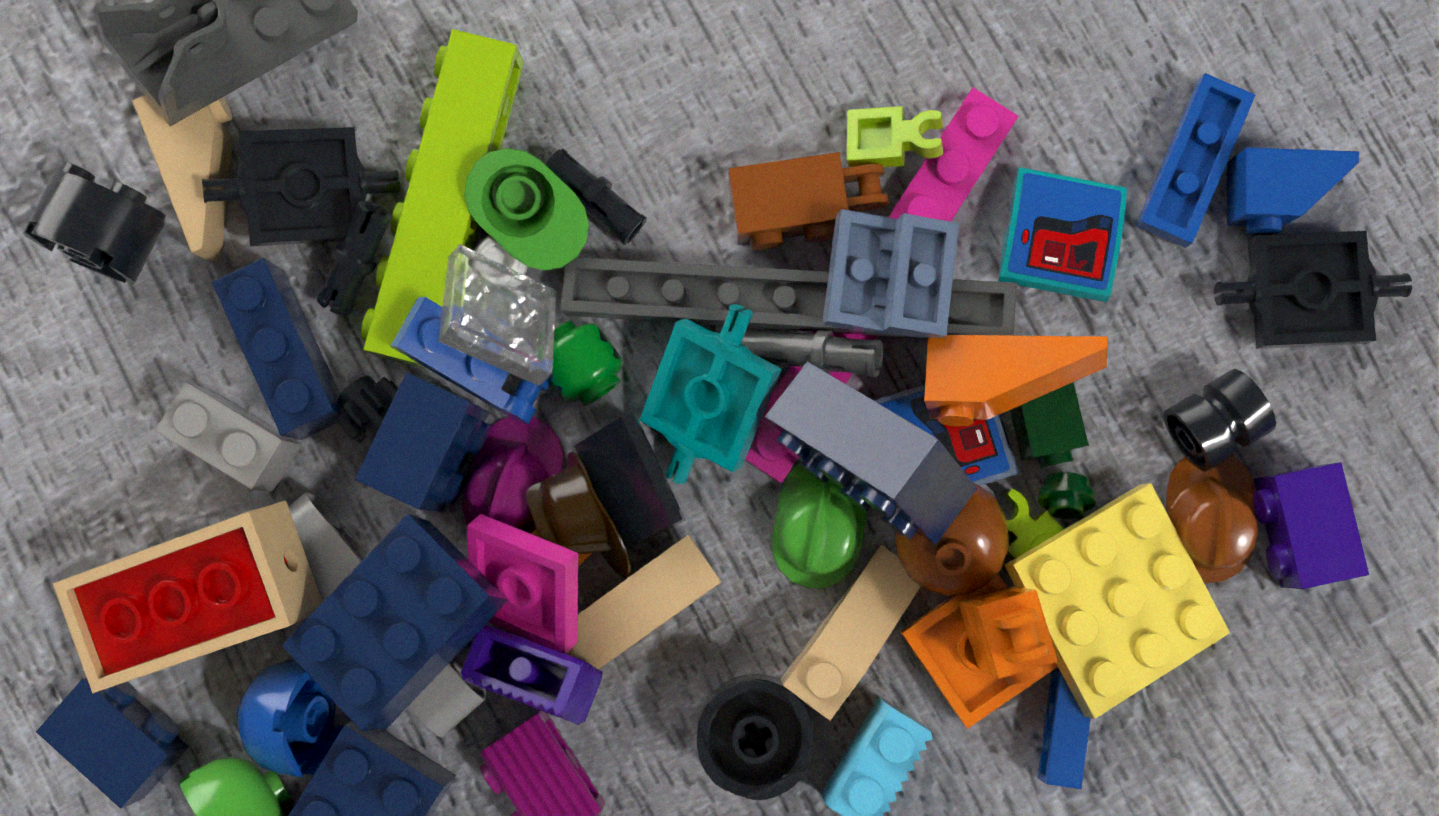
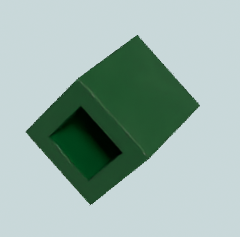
M1074 382L1010 410L1022 461L1038 457L1040 468L1074 461L1072 450L1089 446Z

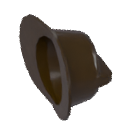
M572 451L567 456V469L532 485L527 490L526 501L535 528L542 539L578 554L600 552L617 574L622 577L630 575L631 565L622 538L594 492L586 468L579 455Z

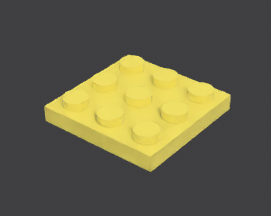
M1151 483L1136 486L1004 565L1015 586L1037 590L1058 660L1056 664L1081 711L1088 718L1096 719L1230 634Z

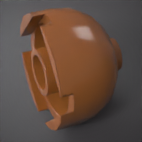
M976 483L973 484L977 490L936 545L917 533L911 540H908L894 531L897 556L908 576L927 591L945 596L970 594L988 585L1003 566L1009 547L1006 516L996 498Z

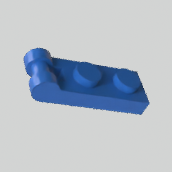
M427 297L417 298L390 346L501 413L525 425H529L536 412L533 404L540 391H547L551 384L540 365L528 361ZM509 373L521 379L513 396L501 389Z

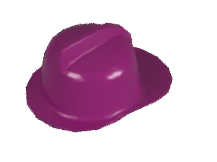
M508 417L499 420L491 427L481 451L474 455L463 488L461 507L467 524L482 514L530 534L536 529L526 501L527 490L532 485L561 472L564 458L560 439L548 424L536 417H532L529 425H525Z

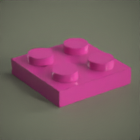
M480 514L467 525L468 560L508 599L488 622L539 645L567 654L578 642V553Z

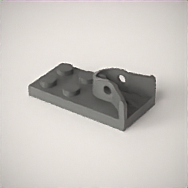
M153 0L149 3L109 6L101 1L95 6L94 14L104 45L166 123L172 126L356 23L358 10L350 0Z

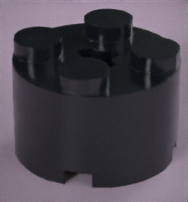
M62 161L47 185L23 234L51 252L56 243L59 244L57 249L69 256V261L123 283L129 281L131 284H135L164 227L163 221L166 215L156 208L145 204L147 197L139 191L119 182H114L111 188L108 189L94 183L96 177L87 170L75 164Z
M745 674L721 684L705 702L701 710L697 729L698 756L706 774L720 788L746 799L766 800L787 792L800 781L812 756L815 738L814 729L802 700L783 686L781 680L769 675ZM754 722L759 729L765 727L770 729L764 733L765 744L756 748L751 740L741 742L740 739L746 735L745 725Z

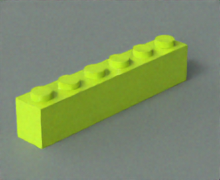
M452 29L448 45H441L437 52L434 75L438 78L433 98L427 97L422 106L420 128L424 130L419 150L413 149L411 151L405 170V179L407 182H410L404 203L398 202L392 214L391 233L395 237L390 255H384L381 258L376 273V285L380 287V292L375 309L369 308L362 323L361 338L366 341L363 350L376 357L427 369L390 347L418 297H427L454 315L457 313L480 228L468 211L464 196L466 178L476 161L487 153L500 150L502 147L524 66V61L516 44Z

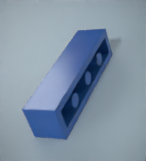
M1058 667L1051 671L1037 778L1045 784L1082 790L1091 718L1084 716Z

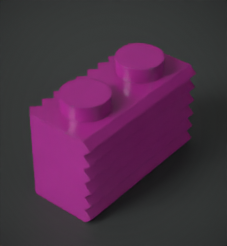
M541 710L480 752L486 761L480 765L485 781L496 794L499 795L505 791L517 809L511 816H596L605 805L604 798L587 775L566 740L562 737L554 721L549 717L548 713Z

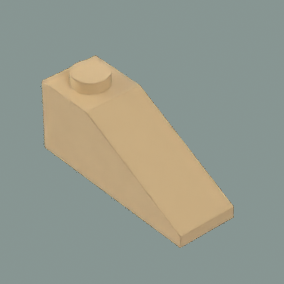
M145 95L132 100L191 253L210 263L220 260L222 258L227 201L204 203L202 178H230L233 139L226 122L232 120V113L227 101L222 97L176 124L169 126Z
M881 544L878 546L781 677L783 686L829 721H831L864 676L921 587L908 576L896 555Z

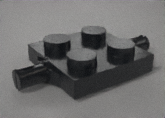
M354 127L239 131L241 163L237 172V178H202L204 203L240 200V205L248 221L250 247L343 241L356 213L357 204L359 201H365L367 194L400 193L398 170L364 171V167L357 155Z
M1367 230L1256 235L1248 240L1250 273L1247 281L1217 282L1214 287V294H1222L1214 297L1219 306L1223 304L1249 303V307L1254 315L1256 349L1367 344L1376 341L1374 311L1378 297L1410 296L1412 285L1403 284L1411 282L1412 279L1408 273L1376 275V271L1369 259Z

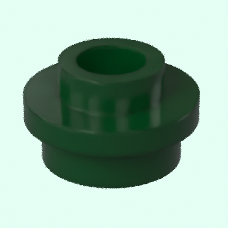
M1059 472L1050 474L1044 479V487L1038 491V504L1049 510L1050 515L1060 519L1079 518L1084 514V511L1092 509L1096 503V494L1090 488V480L1084 475L1077 473Z

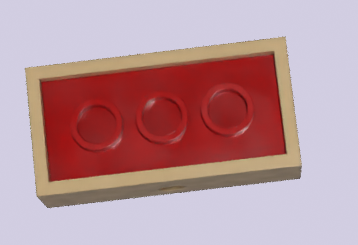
M286 500L240 514L53 583L92 693L291 626L308 618L323 602Z

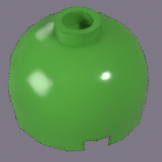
M238 757L217 759L199 767L179 780L180 787L195 816H285L281 803L291 798L277 773L268 771L262 774L260 769L251 761Z

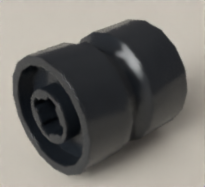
M1237 369L1229 370L1205 385L1203 397L1197 394L1186 397L1165 410L1163 415L1166 428L1178 449L1190 463L1203 472L1211 470L1230 458V454L1236 450L1235 443L1243 447L1249 446L1275 430L1277 424L1273 409L1262 390L1249 376Z

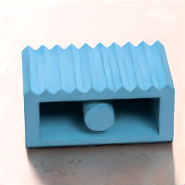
M878 697L821 793L825 805L842 816H883V813L891 811L889 803L897 801L895 792L903 791L901 782L909 780L907 772L915 770L914 761L921 760L919 751L927 750L925 741L933 740L931 731L922 722L883 698Z

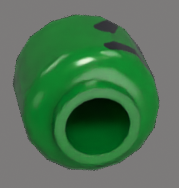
M571 320L558 326L545 337L549 347L540 358V366L564 401H581L584 406H588L605 396L621 382L617 374L622 368L623 360L598 325L588 323L576 327Z

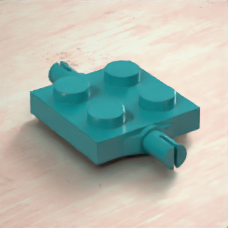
M730 305L720 333L711 332L688 319L676 321L639 421L662 433L671 445L675 447L668 469L665 471V477L667 479L674 477L672 480L674 483H687L695 458L708 459L732 473L742 468L782 371L776 365L751 353L741 343L750 319L753 317V312L749 309L744 310V306Z

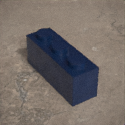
M262 258L213 281V287L280 435L303 440L336 424L335 419L345 412L337 403L340 392L285 271Z

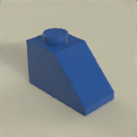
M1246 147L1227 162V226L1246 227V233L1250 235H1273L1282 232V227L1303 216L1359 163V151Z

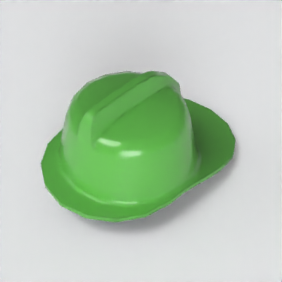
M512 148L491 151L475 162L466 178L464 196L468 211L478 225L512 257L530 268L541 270L564 267L578 257L587 242L589 222L586 209L575 192L551 169L530 153Z
M800 463L786 476L780 492L772 536L773 556L779 569L792 582L807 588H827L841 582L854 569L861 551L867 512L847 499L840 492L842 487L831 480L827 485L823 484L800 466Z

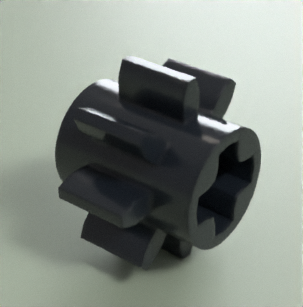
M369 375L357 379L337 399V403L345 412L335 419L336 423L351 440L356 439L358 443H361L368 438L373 442L398 391V387L392 380L389 381L386 377H382L377 383Z

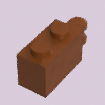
M840 152L729 168V188L738 245L750 243L751 250H768L782 246L784 244L783 238L805 235L806 242H822L833 239L836 215L841 209L860 212L882 208L889 204L888 195L882 194L879 178L884 175L883 165L868 164L842 168ZM858 182L860 196L847 198L845 184Z

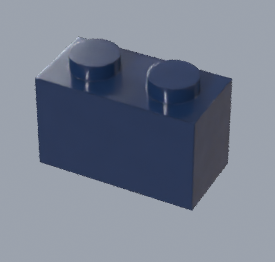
M83 678L38 728L36 733L122 809L144 799L189 746L177 736L180 731L172 720L159 712L151 713L136 699L138 692L128 681L92 693L87 678Z

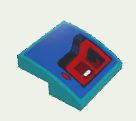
M1019 167L1013 180L1009 223L1003 235L998 282H1013L1019 286L1107 303L1111 296L1120 251L1127 188Z

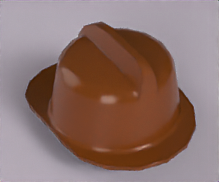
M1231 454L1230 458L1206 472L1197 469L1184 457L1174 467L1168 480L1166 512L1204 583L1226 581L1240 573L1251 559L1258 537L1257 519L1252 501L1255 491L1254 481L1245 465Z

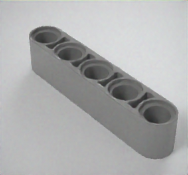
M306 491L289 506V510L321 599L324 601L368 553L333 512L316 495ZM456 656L409 705L421 722L439 737H444L486 700V694L481 687L463 680L461 675L463 664Z

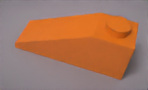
M946 335L944 338H928L924 401L930 418H938V421L944 425L968 426L973 424V419L988 420L1107 368L1108 336Z

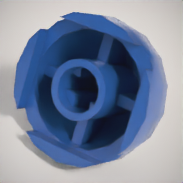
M288 659L263 669L248 686L237 707L238 730L246 753L261 768L289 776L303 777L304 774L314 775L344 726L334 727L336 703L295 659Z

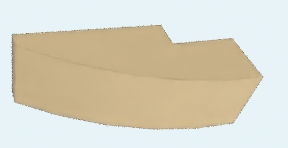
M687 535L578 614V642L567 654L600 669L720 584L722 580L690 535Z

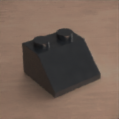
M633 412L618 418L574 445L577 454L586 468L592 487L613 521L626 549L686 521L640 421Z

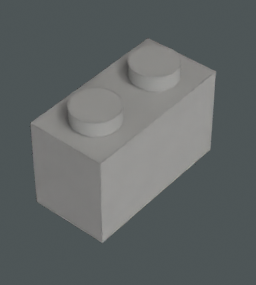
M188 382L184 383L155 429L157 433L251 490L273 492L302 444L292 438L281 436L279 430L213 390Z

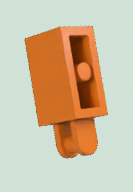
M1010 586L958 601L979 669L997 679L1006 678L1008 685H1014L1042 677V666L1058 662L1037 590Z

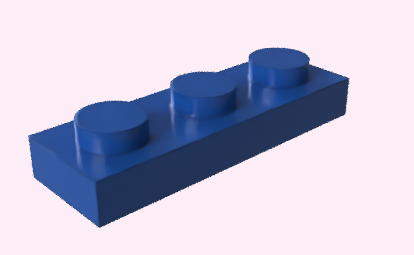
M1206 73L1197 80L1136 222V227L1184 248L1193 244L1254 101L1255 94Z

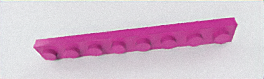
M972 87L940 137L943 144V155L936 158H926L888 218L898 219L905 213L951 222L1019 116ZM834 333L836 337L858 340H875L877 335ZM791 366L771 396L745 458L746 462L780 484L791 470L797 458L776 442L781 432L765 416L802 367ZM831 371L829 374L846 384L853 373Z

